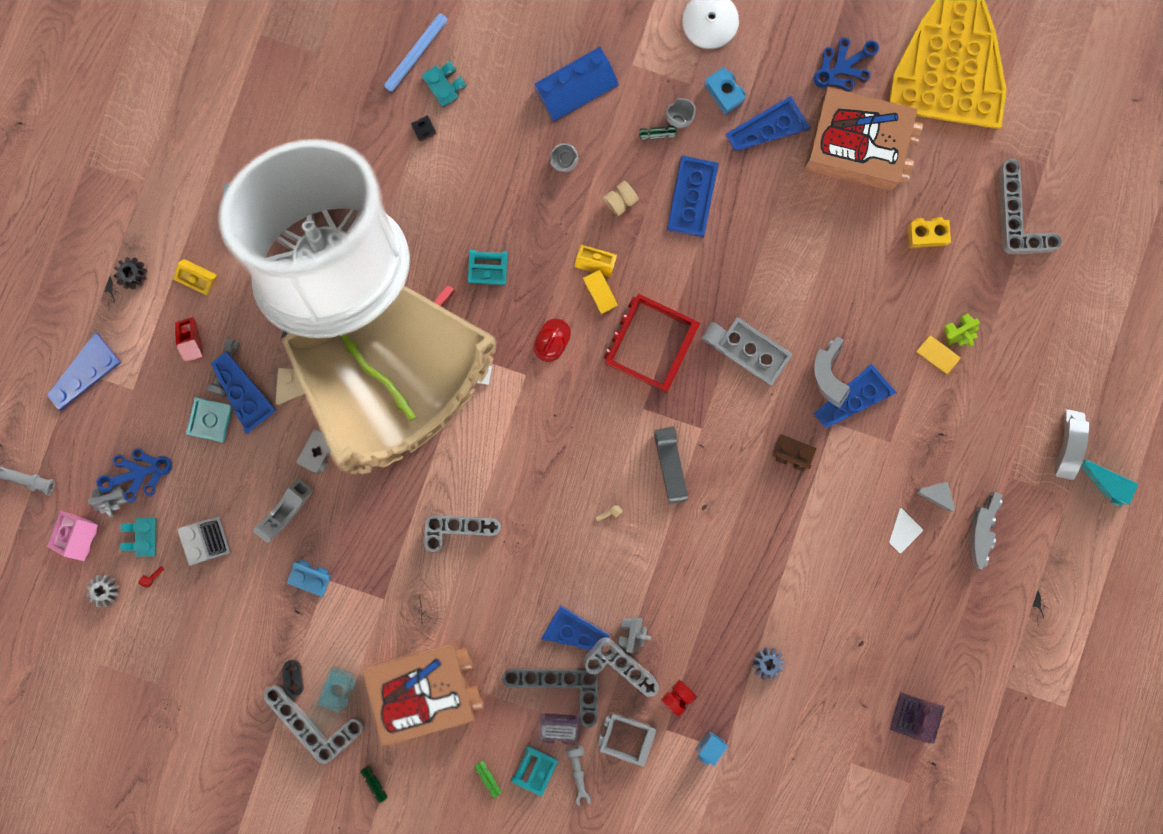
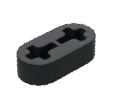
M292 659L284 663L282 671L286 694L290 697H296L303 692L304 684L301 664L297 660ZM290 663L297 667V670L293 672L294 677H292L291 671L287 670ZM292 680L295 681V686H299L296 693L289 688L293 685Z

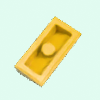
M580 245L575 267L590 272L600 269L603 276L611 277L617 255Z
M183 259L177 264L173 280L204 295H208L217 278V274Z
M931 335L926 337L916 351L945 374H948L961 358Z

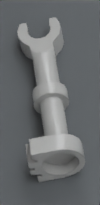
M227 338L225 341V351H228L232 356L238 350L240 343ZM216 375L214 383L209 384L207 390L225 396L226 391L221 387V383Z
M583 746L570 747L566 749V755L572 760L574 770L572 775L576 780L578 790L576 803L580 806V798L586 797L588 804H590L591 798L585 790L584 771L581 770L579 756L584 755Z

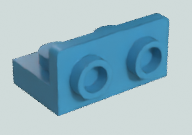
M301 559L299 562H293V568L287 584L324 597L332 577L331 574H328L329 570L319 566L315 569L310 567L311 563Z

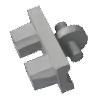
M120 484L113 486L110 490L111 493L106 495L99 488L93 489L92 498L88 499V503L93 506L95 511L100 510L101 514L107 513L109 517H113L115 510L120 509V504L128 503L124 498V490Z
M632 617L622 619V629L630 630L629 637L620 636L618 646L626 649V652L638 653V647H644L645 640H651L652 636L646 635L647 627H642L643 618Z

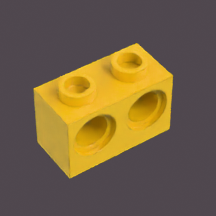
M943 217L932 218V221H924V218H917L907 225L909 248L947 246L951 243L950 221L943 220ZM935 227L942 230V236L936 235ZM916 228L923 231V237H919L916 234Z

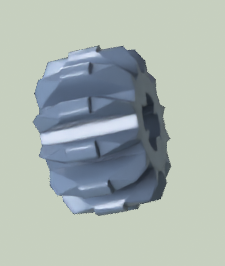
M765 647V654L758 650L757 653L760 657L753 656V659L758 661V663L752 664V667L758 668L755 671L756 675L762 673L761 679L765 680L768 674L769 680L772 681L773 674L777 678L780 677L777 672L778 670L784 672L785 669L780 667V665L785 664V660H779L782 657V653L776 654L775 648H772L769 653L768 647ZM768 659H771L773 666H768L769 669H766L767 666L764 664V662L766 660L769 662Z

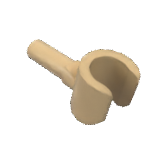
M614 505L610 510L597 516L596 520L600 521L611 514L617 518L623 510L619 505Z

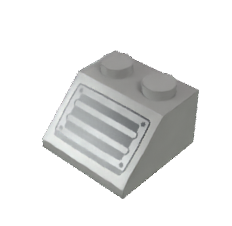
M220 516L177 529L189 566L231 553Z

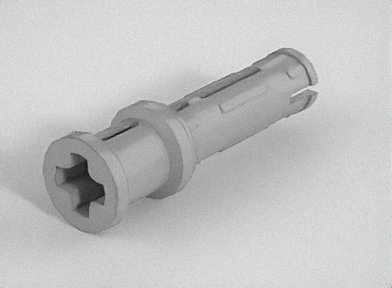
M0 466V479L26 486L30 491L44 492L47 496H50L54 491L56 484L54 479L47 480L40 478L37 474L31 476Z

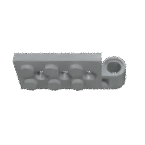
M738 317L728 331L718 324L711 322L700 337L704 342L769 386L773 385L793 355ZM732 333H736L740 337L739 342L736 344L731 343L729 340V336ZM747 344L755 346L754 354L746 353L745 346ZM766 354L771 357L769 365H764L761 362L762 355Z

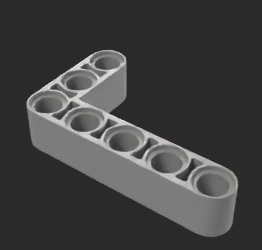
M1008 159L998 169L1002 249L1007 254L1052 253L1062 245L1060 235L1056 233L1024 234L1020 163L1015 159ZM1006 165L1012 168V173L1007 172ZM1007 184L1013 186V192L1008 191ZM1008 203L1014 205V211L1008 208ZM1009 221L1015 224V230L1009 227ZM1048 239L1054 242V247L1048 245ZM1010 240L1016 243V249L1010 246ZM1029 240L1035 242V248L1029 246Z
M274 685L264 693L266 703L319 763L326 764L356 739L365 728L363 720L355 717L350 719L334 735L327 739L281 686ZM271 690L278 692L279 697L277 700L271 698ZM284 705L291 707V714L284 713ZM300 719L304 722L303 729L297 728L296 720ZM351 723H357L359 725L358 732H353L351 730ZM309 734H314L317 737V743L313 744L308 740ZM336 736L344 738V745L337 744ZM322 749H327L330 752L329 758H324L321 755Z

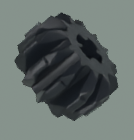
M126 257L125 263L120 260L118 263L121 266L114 267L118 273H115L113 276L118 278L117 284H123L125 289L130 287L135 290L136 284L140 287L143 285L141 279L147 280V277L143 276V274L148 272L147 269L143 268L144 263L138 262V259L135 257L132 260ZM129 271L133 272L132 276L128 275Z

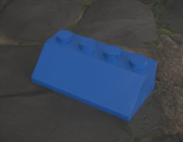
M601 47L534 83L535 91L553 122L619 85L611 64Z

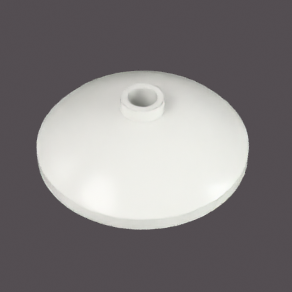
M691 0L684 10L682 25L687 38L693 44L704 49H717L725 46L733 39L738 29L739 17L734 4L730 0ZM712 14L715 16V18L710 19L708 16Z

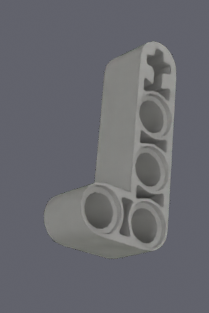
M430 516L425 523L424 545L429 552H437L443 547L444 533L495 536L500 533L502 525L499 520L494 518ZM434 518L440 522V527L436 530L430 526V522ZM454 519L459 522V528L456 531L451 530L449 527L450 521ZM473 520L479 525L478 530L475 532L470 531L468 528L469 523ZM482 520L485 521L484 525H491L493 521L498 526V529H495L494 533L491 532V529H484V533H482ZM431 538H436L439 541V546L436 549H432L429 546Z
M601 638L585 655L584 664L589 673H599L608 663L644 695L651 697L658 693L659 685L656 678L611 639ZM604 645L611 646V649L609 651H601V648ZM620 657L625 658L624 663H622V664H617V663H616V660H617L618 658H620ZM595 659L598 661L595 666L588 665L590 660ZM633 670L640 671L637 676L630 675ZM645 679V681H646L649 685L652 684L653 686H652V687H650V686H647V687H646V685H645V683H644L643 680Z

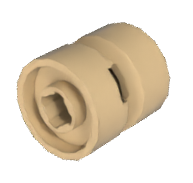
M626 181L616 186L615 192L611 190L603 197L608 207L616 216H620L625 212L626 206L631 207L639 201L637 194Z

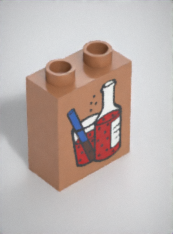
M827 87L821 98L804 169L892 191L900 181L908 182L913 171L914 160L906 158L909 144L917 146L922 133L923 123L915 122L917 109Z
M457 641L372 664L362 669L382 747L475 720V710L484 708L478 685L469 688L465 672L474 670L468 647L459 650Z

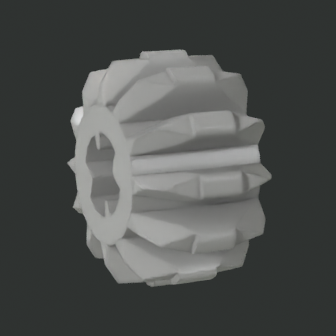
M96 575V579L92 578L89 580L91 585L85 587L87 590H90V593H86L85 596L92 597L89 603L96 602V607H101L102 604L104 607H108L109 602H116L113 596H119L115 589H118L120 586L113 585L116 581L115 578L109 580V575H104L103 577ZM100 588H103V590H105V594H102L103 592H100Z

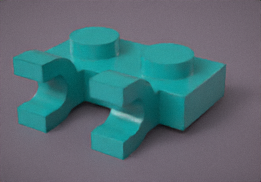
M451 61L447 62L441 69L436 65L421 75L443 108L458 98L457 91L467 86L461 76L454 80L451 85L446 79V76L456 71Z
M136 518V523L120 524V531H135V543H120V551H135V556H156L157 518Z

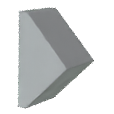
M948 482L923 487L915 492L948 512H953L955 509Z

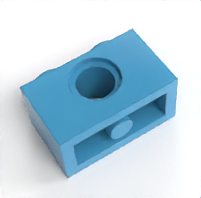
M723 67L706 78L704 85L726 115L744 103L746 93L741 86H737L733 73ZM729 87L731 92L726 94L721 88Z
M708 730L696 747L697 756L704 764L709 766L711 763L715 766L728 746L724 740Z

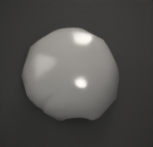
M677 98L672 105H668L666 119L670 125L676 128L687 127L694 120L696 107L688 99Z
M562 143L557 145L550 153V164L559 172L566 173L572 171L578 164V152L571 144Z

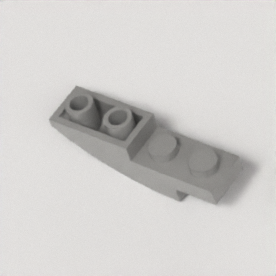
M990 492L984 508L976 507L970 532L971 558L974 568L980 570L987 566L990 558L988 556L989 551L996 544V533L989 531V529L993 528L996 521L995 513L997 510L999 511L1003 500H1001L1002 494L997 492Z

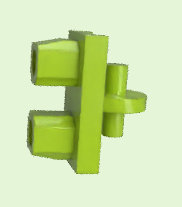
M966 314L959 319L962 327L957 329L953 323L944 326V332L947 337L946 343L949 347L957 342L960 346L966 344L968 347L974 346L973 339L978 337L975 332L979 331L978 325L980 321Z

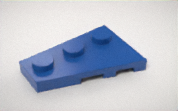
M560 605L541 640H549L559 644H567L590 650L598 640L604 637L609 638L610 634Z

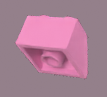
M60 510L47 547L64 557L85 561L86 556L90 552L92 539L97 533L98 524Z

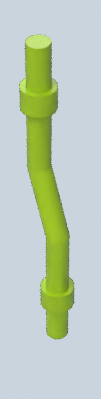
M347 333L339 335L345 343L348 353H352L363 371L385 384L396 400L395 404L397 407L403 410L409 421L414 420L416 416L409 407V402L405 397H402L391 379L368 365L357 349L358 345L354 340H351Z

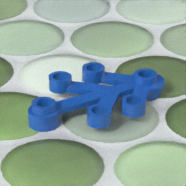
M848 38L840 39L836 66L830 70V60L835 52L831 47L825 48L822 53V67L813 77L814 84L819 88H827L829 85L842 87L844 91L849 92L855 86L852 79L842 80L834 76L840 73L857 77L861 82L868 81L871 76L869 70H859L850 66L865 57H874L879 51L878 43L873 40L867 41L863 50L845 60L850 40ZM845 41L847 46L843 47L841 42ZM867 48H872L873 52L869 53ZM830 51L832 55L826 56L825 52ZM861 73H866L867 78H863ZM819 77H825L826 81L821 82ZM845 83H850L852 87L847 88L845 86Z
M135 449L132 452L133 459L135 461L143 460L150 464V466L141 467L126 460L122 455H116L113 458L114 465L119 468H127L131 472L113 478L102 475L97 479L96 485L100 491L108 492L115 485L134 480L129 490L124 493L125 500L132 503L137 499L136 493L146 475L152 473L153 475L149 483L143 487V492L146 496H153L155 494V487L161 476L167 475L172 470V462L168 457L160 456L154 458L144 453L141 449ZM137 452L142 453L141 457L136 458L135 454ZM117 459H123L122 463H116ZM161 464H166L164 469L159 468ZM104 482H109L108 487H102ZM148 487L153 488L152 492L147 493L146 489ZM130 493L134 494L132 499H128L127 495Z

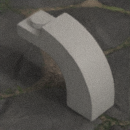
M837 336L834 341L831 340L826 348L827 352L820 348L815 359L814 370L816 383L822 395L829 402L840 408L850 393V387L836 379L831 371L833 362L844 347V340Z
M1066 409L1063 414L1064 439L1061 450L1054 461L1056 477L1074 480L1085 456L1089 437V422L1085 420V413Z
M298 478L288 487L276 507L255 526L253 532L269 543L294 519L309 499L313 489Z

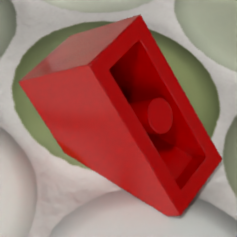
M194 317L175 322L176 346L184 362L203 357L202 342Z

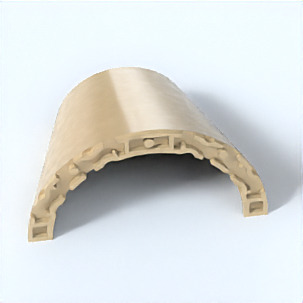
M403 285L396 299L393 300L383 313L371 322L347 332L351 340L356 342L358 345L357 349L368 365L390 378L402 397L407 399L409 407L416 416L414 420L409 421L403 410H400L395 404L396 400L385 384L363 371L352 353H348L345 343L339 335L316 338L289 333L283 340L336 463L341 469L352 474L357 472L360 474L368 473L372 470L371 467L377 465L384 468L392 462L402 459L403 456L401 454L409 450L412 453L442 430L450 422L447 417H450L454 411L458 414L464 404L471 399L477 381L482 382L489 371L488 367L493 361L490 354L495 353L496 341L493 336Z

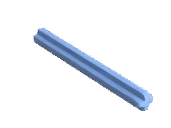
M443 14L437 15L386 81L384 87L388 91L393 92L446 24L447 18Z

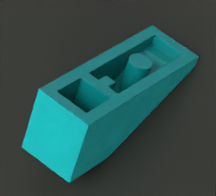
M1083 460L1081 468L1106 498L1111 499L1110 503L1119 507L1130 505L1139 485L1138 483L1088 460Z

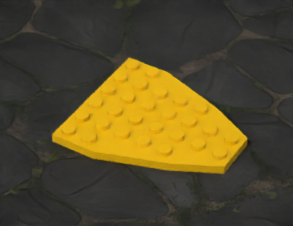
M936 0L919 23L893 74L889 102L916 108V116L996 129L1002 127L1007 89L997 35L985 0Z

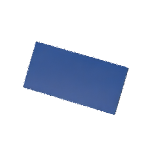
M681 156L667 226L668 231L704 238L719 163Z

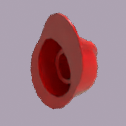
M556 318L548 320L542 326L533 345L534 353L541 361L553 362L562 355L571 337L569 325L564 320Z

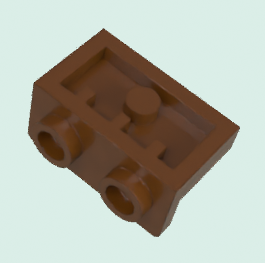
M780 434L772 456L776 457L775 461L785 465L789 462L794 464L793 468L804 472L805 469L811 468L810 464L817 448Z

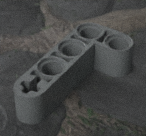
M672 426L654 430L669 504L688 501L677 448L675 428Z

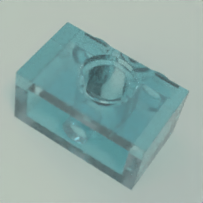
M333 666L330 669L317 705L337 713L341 712L342 709H346L350 699L347 698L349 690L353 691L357 680L354 677L356 674ZM335 685L342 687V695H337L334 692Z

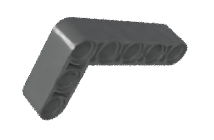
M509 668L504 672L502 680L507 687L580 688V722L584 727L588 728L593 727L597 723V674H592L595 677L592 683H586L583 680L584 676L589 673L586 669ZM514 673L517 676V680L511 683L507 681L506 675ZM553 673L556 680L553 683H548L545 680L546 674ZM571 673L575 676V680L572 683H567L564 680V676ZM526 674H535L536 681L529 683L525 678ZM585 694H593L594 700L591 703L585 702L583 700ZM586 713H591V714H593V716H594L593 721H591V722H586V721H584V719H583L584 714H586Z

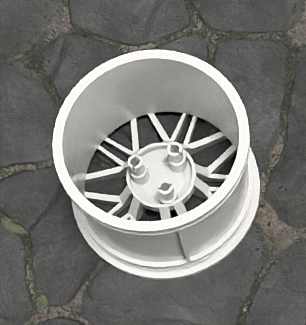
M323 140L298 141L279 146L261 155L246 166L237 175L226 192L220 214L222 233L233 254L246 266L252 277L253 294L260 310L270 322L280 329L304 337L321 338L341 335L358 329L383 313L400 293L409 270L410 255L408 244L398 224L384 211L380 201L379 188L371 168L354 150L338 143ZM351 209L340 226L336 228L327 210ZM323 212L330 227L316 228L314 214ZM307 217V221L302 226L306 232L304 236L300 237L286 230L294 223ZM355 218V220H354L353 224L351 225V227L349 228V230L346 231L347 228L349 227V225L351 224V222L353 221V219ZM283 234L284 236L294 240L295 242H297L296 246L289 243L279 235ZM275 240L291 250L265 258Z

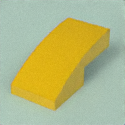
M600 269L583 277L601 314L618 306Z

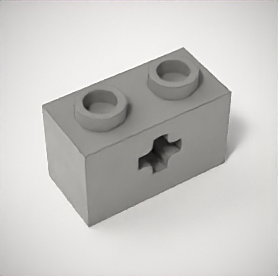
M317 429L313 430L296 462L316 474L326 470L329 464L327 459L330 454L332 455L323 432ZM321 448L322 455L317 456L315 450Z

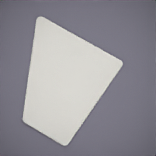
M902 508L899 510L889 541L899 553H902L923 531Z

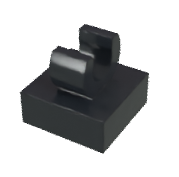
M428 115L411 123L420 142L437 134Z

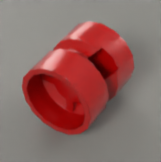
M678 680L672 686L673 691L667 692L661 700L680 717L686 710V705H691L697 696L681 680Z

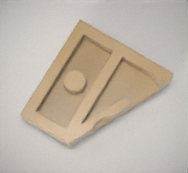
M278 368L275 405H282L287 401L306 394L295 369Z

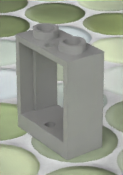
M614 712L611 713V716L607 715L603 726L606 727L605 734L600 735L597 743L600 746V752L644 767L657 730L656 727ZM615 720L646 730L638 757L606 746Z

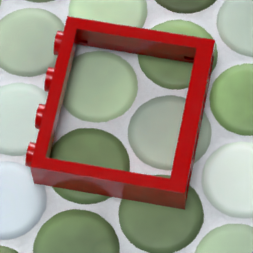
M638 293L636 298L632 297L628 305L631 308L628 315L624 313L620 324L623 326L620 332L616 331L612 338V341L615 342L612 349L608 348L603 358L606 359V365L667 393L700 322ZM640 304L690 327L663 384L613 361Z

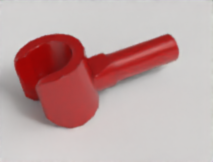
M161 566L150 577L143 575L138 583L145 588H149L153 580L164 568Z

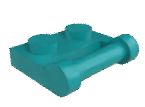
M470 249L468 284L506 286L508 251L492 253L476 252V250ZM475 259L500 260L501 265L475 264Z
M527 745L524 750L525 755L518 770L510 781L542 797L558 763V759ZM532 756H535L538 759L528 780L525 781L522 777Z

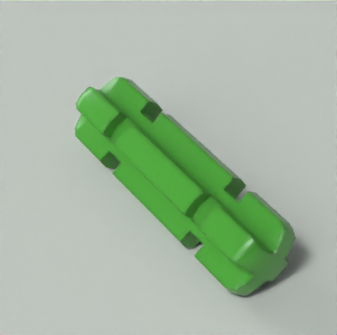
M481 761L474 768L477 773H480V778L486 788L490 790L491 796L496 798L502 791L499 786H496V781L490 771L486 769L485 763Z

